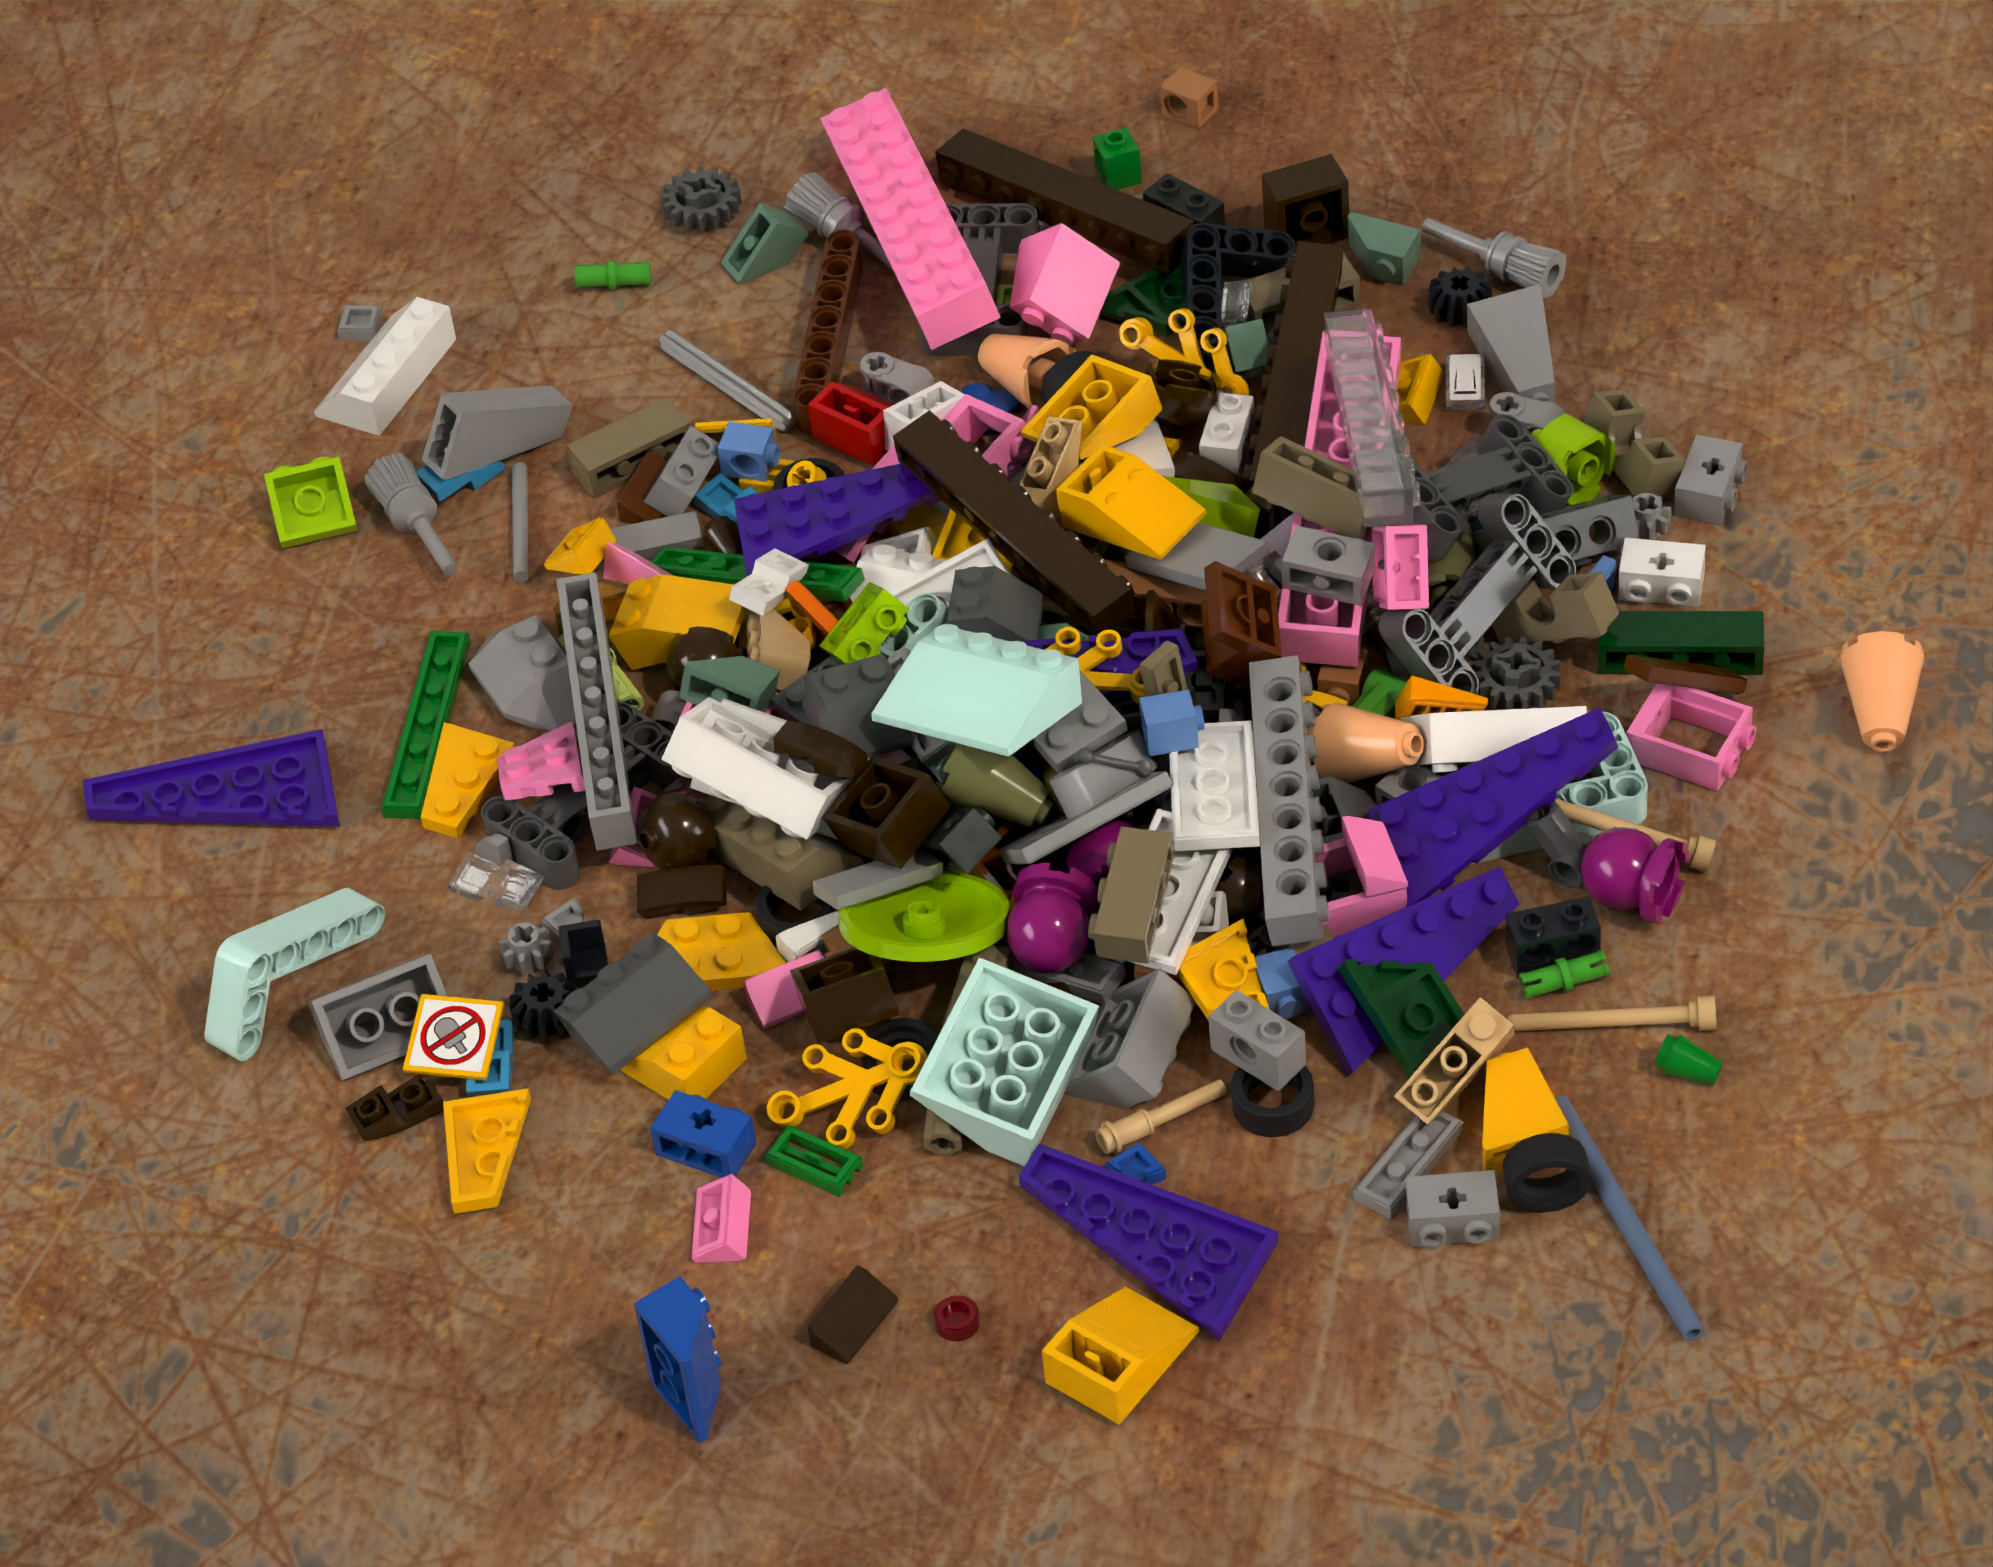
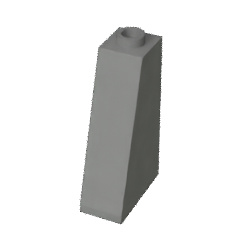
M1533 285L1467 304V333L1500 390L1531 399L1555 403V379L1540 285Z
M552 385L442 393L422 461L443 480L451 479L563 438L573 404Z

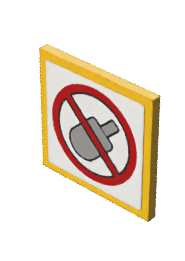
M421 994L403 1072L487 1081L505 1005L504 1002Z

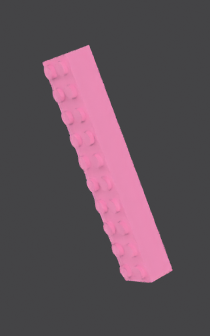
M887 88L871 92L864 96L863 99L848 106L837 108L830 114L820 118L931 350L1001 318L989 289Z
M1322 332L1305 448L1365 476L1370 475L1383 452L1390 446L1400 376L1401 337ZM1294 513L1290 539L1296 525L1337 534L1335 531L1318 523L1309 522L1302 518L1301 515ZM1371 530L1361 540L1371 542ZM1369 586L1361 606L1282 588L1278 613L1282 657L1298 655L1300 662L1358 667Z

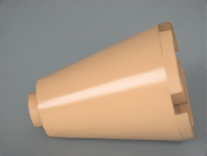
M995 333L989 335L982 342L978 351V361L985 371L1027 409L1035 405L1040 410L1045 405L1041 397L1044 377L1055 363L1064 356L1076 352V350L1060 339Z
M1878 631L1864 633L1857 636V643L1848 647V642H1846L1842 646L1840 662L1863 742L1875 751L1888 752L1904 742L1924 663V650L1920 642L1915 640V645L1905 641V634L1898 632Z
M1340 703L1326 704L1320 709H1324L1321 714L1314 716L1315 726L1308 727V734L1314 733L1317 747V758L1310 759V763H1314L1317 766L1319 779L1332 776L1350 784L1413 765L1419 760L1424 749V739L1414 724Z

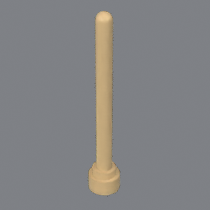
M1555 799L1570 821L1604 832L1614 827L1636 828L1651 836L1657 846L1667 838L1684 842L1689 850V867L1705 873L1708 869L1716 844L1714 839L1699 835L1698 839L1689 837V840H1685Z
M1715 995L1697 996V1001H1688L1686 1006L1512 1014L1507 1017V1020L1514 1025V1031L1690 1023V1027H1699V1031L1717 1030Z

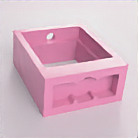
M967 394L942 419L948 420L955 428L958 436L965 442L971 441L975 443L988 428L1002 433L982 454V457L990 464L996 463L999 465L1008 480L1032 455L1037 444L1022 437L1020 431L1026 426L1023 419ZM1011 462L1010 468L1007 469L1008 463Z
M1417 523L1371 524V542L1375 543V570L1372 575L1373 606L1387 610L1429 608L1427 525ZM1380 560H1384V569H1379L1378 567Z
M1657 683L1627 730L1626 736L1641 766L1719 791L1726 777L1732 778L1738 768L1740 754L1743 749L1749 750L1751 748L1757 729L1756 726L1752 725L1753 707L1696 688ZM1671 717L1728 736L1716 757L1658 737Z
M1343 838L1325 843V854L1317 856L1318 863H1324L1326 876L1355 868ZM1407 888L1369 897L1366 896L1365 892L1330 901L1328 902L1330 920L1322 922V926L1328 924L1334 938L1406 908Z

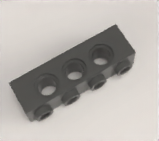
M1611 494L1539 514L1555 536L1557 533L1559 534L1560 543L1573 558L1576 566L1591 563V556L1600 553L1607 557L1621 555L1625 538L1640 539L1631 495ZM1593 524L1595 527V535L1591 540L1589 536L1590 526ZM1485 529L1472 532L1477 558L1493 541Z

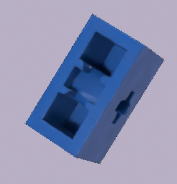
M676 1090L650 1127L654 1150L657 1156L720 1178L730 1174L736 1176L756 1145L752 1116L736 1108L729 1109L708 1102L699 1095H688Z

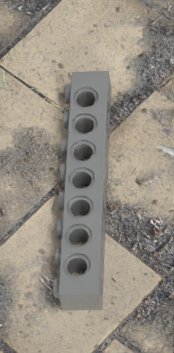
M594 572L556 579L588 815L596 851L637 844L604 607L597 575Z
M1298 655L1249 662L1264 911L1272 946L1323 939L1322 922L1329 921L1330 918L1326 895L1320 896V888L1327 887L1324 863H1318L1317 858L1318 855H1324L1325 850L1321 829L1315 830V823L1322 822V812L1319 797H1313V791L1320 790L1318 770L1316 765H1311L1310 759L1317 758L1314 733L1308 734V727L1315 726L1312 702H1306V696L1313 695L1310 672H1302Z

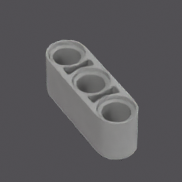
M1139 729L1128 732L1093 752V754L1132 762L1146 759L1151 763L1152 771L1157 768L1153 757L1148 754L1145 740ZM1078 761L1048 781L1066 817L1069 819L1094 808L1142 777L1137 776L1134 770L1095 762L1082 764Z

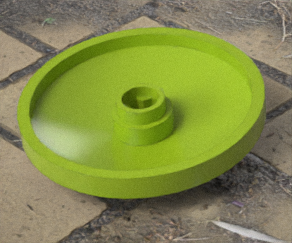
M943 870V875L938 878L840 909L839 929L843 938L853 947L880 958L907 962L950 960L982 951L995 944L1007 932L1006 922L1010 916L1009 900L999 887L985 879L970 874Z

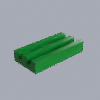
M787 1126L765 1154L766 1165L838 1197L844 1192V1184H850L853 1181L854 1171L859 1172L863 1167L861 1156L793 1126ZM791 1142L809 1151L804 1152L793 1146L788 1145L787 1143ZM821 1156L843 1165V1168L822 1160Z

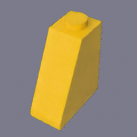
M1528 1047L1515 1052H1506L1487 1060L1482 1161L1483 1171L1495 1170V1175L1503 1173V1159L1507 1152L1521 1140L1547 1133L1569 1136V1124Z

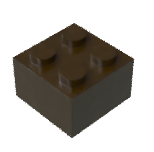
M1332 154L1261 174L1264 229L1278 230L1290 235L1295 242L1294 254H1296L1298 241L1327 245L1348 239V180Z
M872 755L822 818L845 850L902 869L931 831L938 825L939 821L951 808V805L929 774Z
M854 947L790 970L804 1015L818 1043L842 1041L844 1034L850 1029L878 1028L890 1022L892 1017L900 1015L885 968L877 956L867 954Z

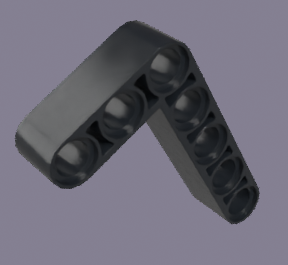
M1197 223L1188 230L1180 257L1181 308L1189 309L1195 317L1193 327L1204 366L1215 374L1216 370L1212 354L1202 348L1200 339L1206 330L1212 328L1222 330L1221 275L1255 278L1286 268L1288 255L1293 256L1295 250V242L1287 233L1278 230ZM1181 314V327H1185L1186 318ZM1211 333L1209 342L1214 347L1218 345V338L1215 334Z

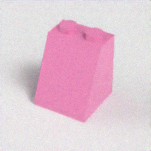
M1062 223L1021 240L1019 245L1010 308L1019 313L1026 323L1040 327L1049 333L1052 339L1063 340L1069 346L1088 340L1120 262Z

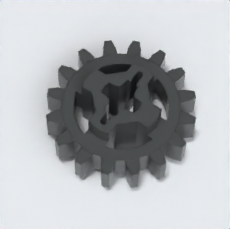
M699 166L696 173H691V171L686 169L684 170V177L680 178L674 175L671 177L672 184H665L663 186L664 194H661V202L666 220L672 219L674 227L684 224L685 231L689 232L693 227H698L700 232H704L708 225L718 229V222L722 220L730 223L731 214H738L740 212L739 204H742L738 180L731 179L730 172L728 171L719 175L717 167H713L710 171H704L703 166Z
M1522 636L1519 643H1513L1510 637H1505V644L1501 646L1494 641L1490 642V652L1479 650L1478 660L1472 663V669L1479 680L1478 695L1490 699V708L1493 710L1500 705H1504L1505 710L1513 709L1514 707L1528 709V706L1532 704L1537 708H1543V698L1553 701L1555 689H1560L1561 686L1560 660H1554V650L1542 651L1541 641L1529 645L1527 644V637Z

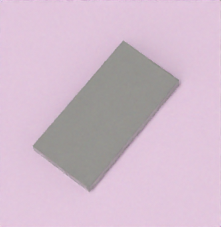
M1167 771L1151 772L1150 775L1142 777L1094 808L1069 819L1064 814L998 851L1004 863L1031 864L1171 788L1173 783Z

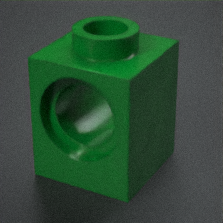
M1127 127L1092 137L1095 171L1102 184L1119 190L1142 183L1140 150Z

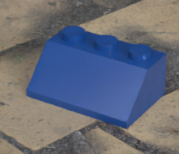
M679 1276L635 1302L634 1308L651 1384L696 1440L701 1443L708 1437L721 1388L717 1368L721 1365V1360L712 1344V1340L716 1338L713 1327L707 1320L706 1313L710 1312L709 1303L698 1288L691 1290L682 1277Z

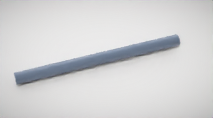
M1556 1097L1555 1100L1569 1124V1136L1580 1141L1585 1148L1591 1172V1182L1683 1339L1685 1341L1698 1339L1704 1333V1327L1568 1097Z

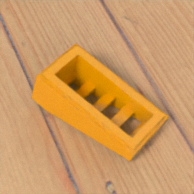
M1411 675L1395 701V719L1400 720L1401 717L1427 713L1462 712L1463 709L1484 711L1488 704V698Z

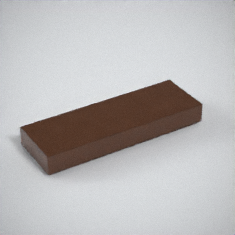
M1627 654L1624 669L1627 672L1647 682L1741 695V693H1744L1748 681L1723 667Z

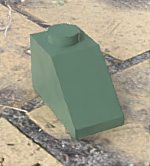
M760 202L722 259L721 264L738 283L746 284L789 264L809 233L791 213Z
M1355 212L1349 213V246L1367 276L1404 286L1421 258L1420 229Z
M1258 319L1222 328L1227 337L1226 350L1233 373L1240 372L1243 379L1264 374L1263 366H1267L1269 345L1263 320Z
M744 656L688 661L684 668L679 698L698 705L708 697L720 703L724 698L766 713L771 707L770 699L776 694L780 671Z

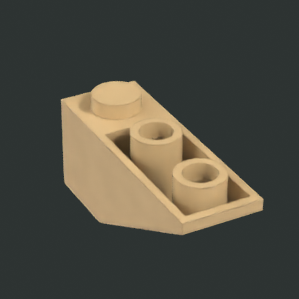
M1048 416L1019 485L1029 493L1032 501L1039 508H1047L1056 519L1060 515L1056 489L1078 468L1082 422L1074 419Z
M772 609L764 616L758 613L749 614L746 630L749 659L779 670L776 690L782 691L808 672L811 657L809 640L775 609Z
M1480 997L1394 1097L1425 1124L1429 1125L1487 1067V1060L1495 1058L1514 1036V1025Z

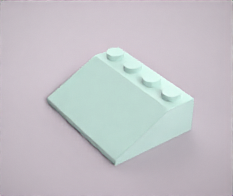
M952 624L940 625L916 643L871 713L872 721L1009 757L1082 704L1078 658L1063 655L1057 650H1042L1026 646L1021 641H1006L994 638L989 633H974L962 630Z
M979 957L910 1091V1096L986 1151L1025 1166L1039 1145L1094 1034L1099 1005Z

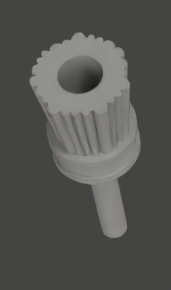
M817 172L808 173L799 178L798 182L794 184V187L786 195L785 211L815 227L817 233L823 238H827L832 232L841 229L856 232L859 236L860 246L891 268L879 241L865 231L866 227L862 224L864 215L862 208L853 205L847 197L840 196Z
M1427 218L1422 225V232L1479 254L1480 259L1485 261V272L1487 275L1494 278L1499 277L1501 281L1506 283L1513 281L1523 288L1539 284L1542 289L1543 299L1553 296L1555 290L1558 289V286L1564 279L1567 255L1560 250L1528 243L1525 238L1515 237L1507 231L1499 233L1494 239L1487 238L1483 240L1430 218Z
M402 453L376 459L374 465L371 466L368 474L364 477L365 484L374 497L384 506V512L393 527L398 532L404 534L418 533L446 576L455 574L458 570V565L431 526L437 513V504L433 497L430 496L427 488L421 484L412 461H409Z

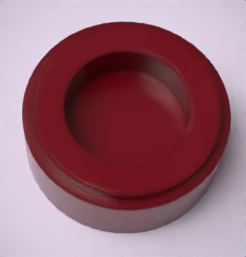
M959 1295L950 1296L943 1299L935 1308V1327L938 1334L944 1339L963 1341L969 1339L978 1331L980 1326L979 1310L976 1303L970 1298Z

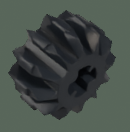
M1453 266L1451 272L1439 271L1438 277L1432 279L1429 286L1428 307L1430 308V313L1436 316L1437 323L1448 321L1450 328L1456 324H1462L1467 329V304L1491 298L1492 287L1490 286V281L1484 278L1483 272L1472 273L1469 266L1464 270H1458Z
M545 970L540 977H535L529 973L527 983H515L514 994L509 996V1008L517 1031H523L528 1040L540 1035L544 1042L551 1035H557L563 1039L564 1029L566 1028L554 1010L564 1003L565 998L570 993L578 990L574 981H568L563 972L551 977V974Z

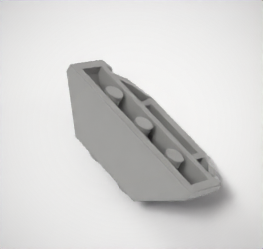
M534 615L491 633L469 662V667L503 717L530 727L547 729L549 732L573 721L576 730L567 656L539 617Z

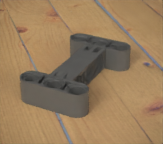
M1023 203L946 204L996 305L1003 253H1018L1021 240L1039 232L1037 211L1033 206ZM996 305L1001 318L931 350L917 321L920 348L924 353L933 356H978L982 342L991 334L1028 336L1027 323L1021 318L1019 313L1010 308V305Z
M1498 414L1493 418L1477 443L1476 451L1479 456L1424 473L1406 452L1396 448H1388L1374 466L1368 477L1386 485L1381 507L1394 523L1427 525L1428 559L1442 560L1447 556L1463 531L1464 521L1461 517L1477 512L1480 501L1486 495H1523L1537 513L1541 514L1563 508L1573 494L1574 488L1570 479L1515 417L1508 414Z
M1489 494L1482 498L1477 511L1478 519L1493 541L1430 614L1423 609L1386 610L1381 616L1379 631L1383 640L1411 675L1477 695L1479 680L1473 669L1463 658L1529 580L1535 579L1539 589L1556 590L1568 575H1576V564L1573 558L1530 502L1520 494Z
M617 702L630 792L634 786L641 789L649 781H652L666 791L678 788L692 789L690 788L692 778L677 774L672 769V765L661 760L673 733L630 704ZM571 783L559 784L553 789L552 795L542 797L529 809H526L515 800H505L504 796L494 797L486 801L481 809L486 836L498 833L508 837L514 864L554 890L568 889L579 881L580 870L574 843L591 830L585 790L574 792Z

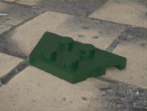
M1180 266L1171 274L1154 268L1108 292L1100 314L1122 322L1135 317H1142L1150 322L1153 332L1166 336L1174 333L1169 326L1168 319L1173 311L1181 309ZM1221 275V305L1223 307L1229 304L1226 281L1223 275ZM1179 314L1178 317H1177V322H1178V324H1179L1180 326H1181V314Z
M1348 959L1338 968L1340 974L1408 1079L1465 1015L1432 963L1412 962L1409 965H1404L1397 961H1380L1378 965L1357 964L1356 959Z

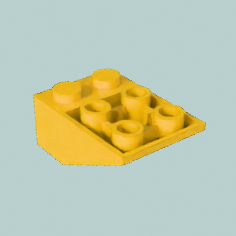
M1103 444L1056 489L1063 528L1162 560L1207 514L1204 507L1136 455Z
M1124 1287L1069 1319L1044 1347L1042 1358L1045 1382L1120 1425L1198 1334L1199 1327L1133 1290Z

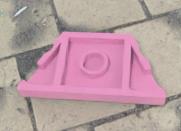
M573 721L521 746L510 748L503 755L497 757L500 786L505 800L521 799L528 796L552 795L554 792L552 786L571 783L574 792L585 790L579 742Z

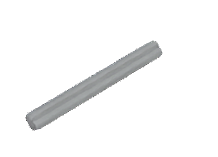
M668 330L660 336L659 341L661 342L660 347L662 350L761 418H772L777 429L787 432L791 427L795 426L794 412L676 331Z

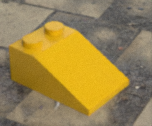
M1091 354L1026 424L1020 433L1023 438L1037 443L1048 416L1079 420L1082 422L1079 459L1082 460L1089 457L1102 444L1112 447L1140 435L1163 408L1151 376Z
M664 574L650 578H639L629 583L608 637L630 669L635 670L665 663L674 636L678 633L679 637L688 634L689 628L712 627L727 632L734 637V644L747 608L729 600L734 584Z
M701 1005L620 1070L669 1100L675 1090L688 1095H699L706 1099L747 1060L742 1028L712 1008Z

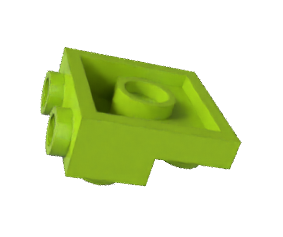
M339 456L334 458L318 457L309 464L296 467L290 465L280 466L272 472L264 474L282 549L358 531Z
M869 582L819 646L843 664L880 655L882 651L878 648L889 635L893 638L905 625L907 618L904 615L909 608L884 588Z

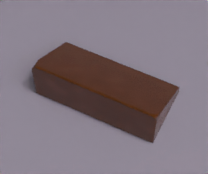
M650 450L646 453L617 498L616 504L620 521L635 524L663 517L664 514L646 504L644 500L668 460Z

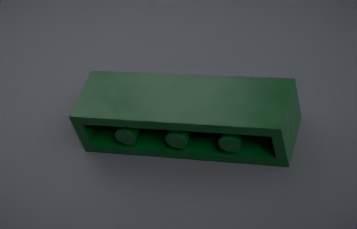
M1619 611V615L1607 627V632L1598 637V674L1633 675L1624 669L1626 657L1629 654L1723 667L1737 675H1763V611Z

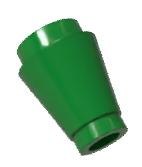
M1667 1034L1654 1066L1663 1069V1074L1708 1083L1714 1086L1724 1061L1716 1059L1715 1056L1681 1034L1678 1037Z

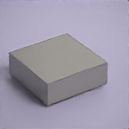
M345 305L337 330L339 339L371 341L380 329L383 318L381 306Z

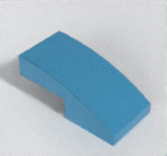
M497 461L444 480L428 465H425L416 473L421 484L441 502L466 484L477 490L506 468L501 461Z
M719 473L695 494L693 504L712 518L728 516L731 520L737 522L734 499L759 493L751 486L743 491L723 474Z
M504 1019L500 1022L487 1081L466 1079L467 1096L511 1091L515 1031L512 1019Z

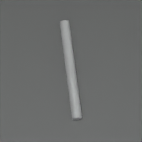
M518 462L512 466L513 579L516 582H525L529 578L528 468L525 463Z

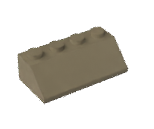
M712 795L703 800L710 811L716 834V846L714 849L708 850V853L760 886H768L773 894L799 910H803L818 899L813 892V881L865 864L861 856L845 850L841 844L816 832L807 840L805 838H795L783 832L781 825L768 818L756 817L748 813L743 806Z

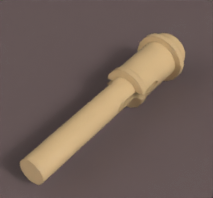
M1218 1079L1148 1112L1141 1108L1137 1112L1113 1123L1104 1121L1101 1124V1128L1095 1131L1097 1142L1105 1154L1112 1152L1117 1155L1122 1152V1147L1146 1136L1153 1135L1155 1127L1227 1094L1226 1087L1222 1080Z

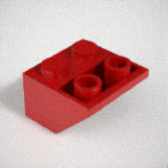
M830 382L808 404L812 438L874 466L888 452L885 450L884 410L895 405V403L859 387Z

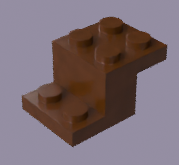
M1214 561L1204 568L1207 599L1201 602L1206 672L1250 691L1249 662L1282 658L1276 587Z

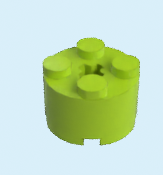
M1567 413L1555 418L1543 429H1536L1532 432L1531 435L1573 484L1574 491L1567 503L1574 505L1595 498L1603 488L1597 485L1603 474L1610 476L1614 467L1616 448L1612 439Z

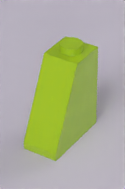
M1163 476L1206 509L1207 514L1199 523L1254 538L1260 508L1237 486Z

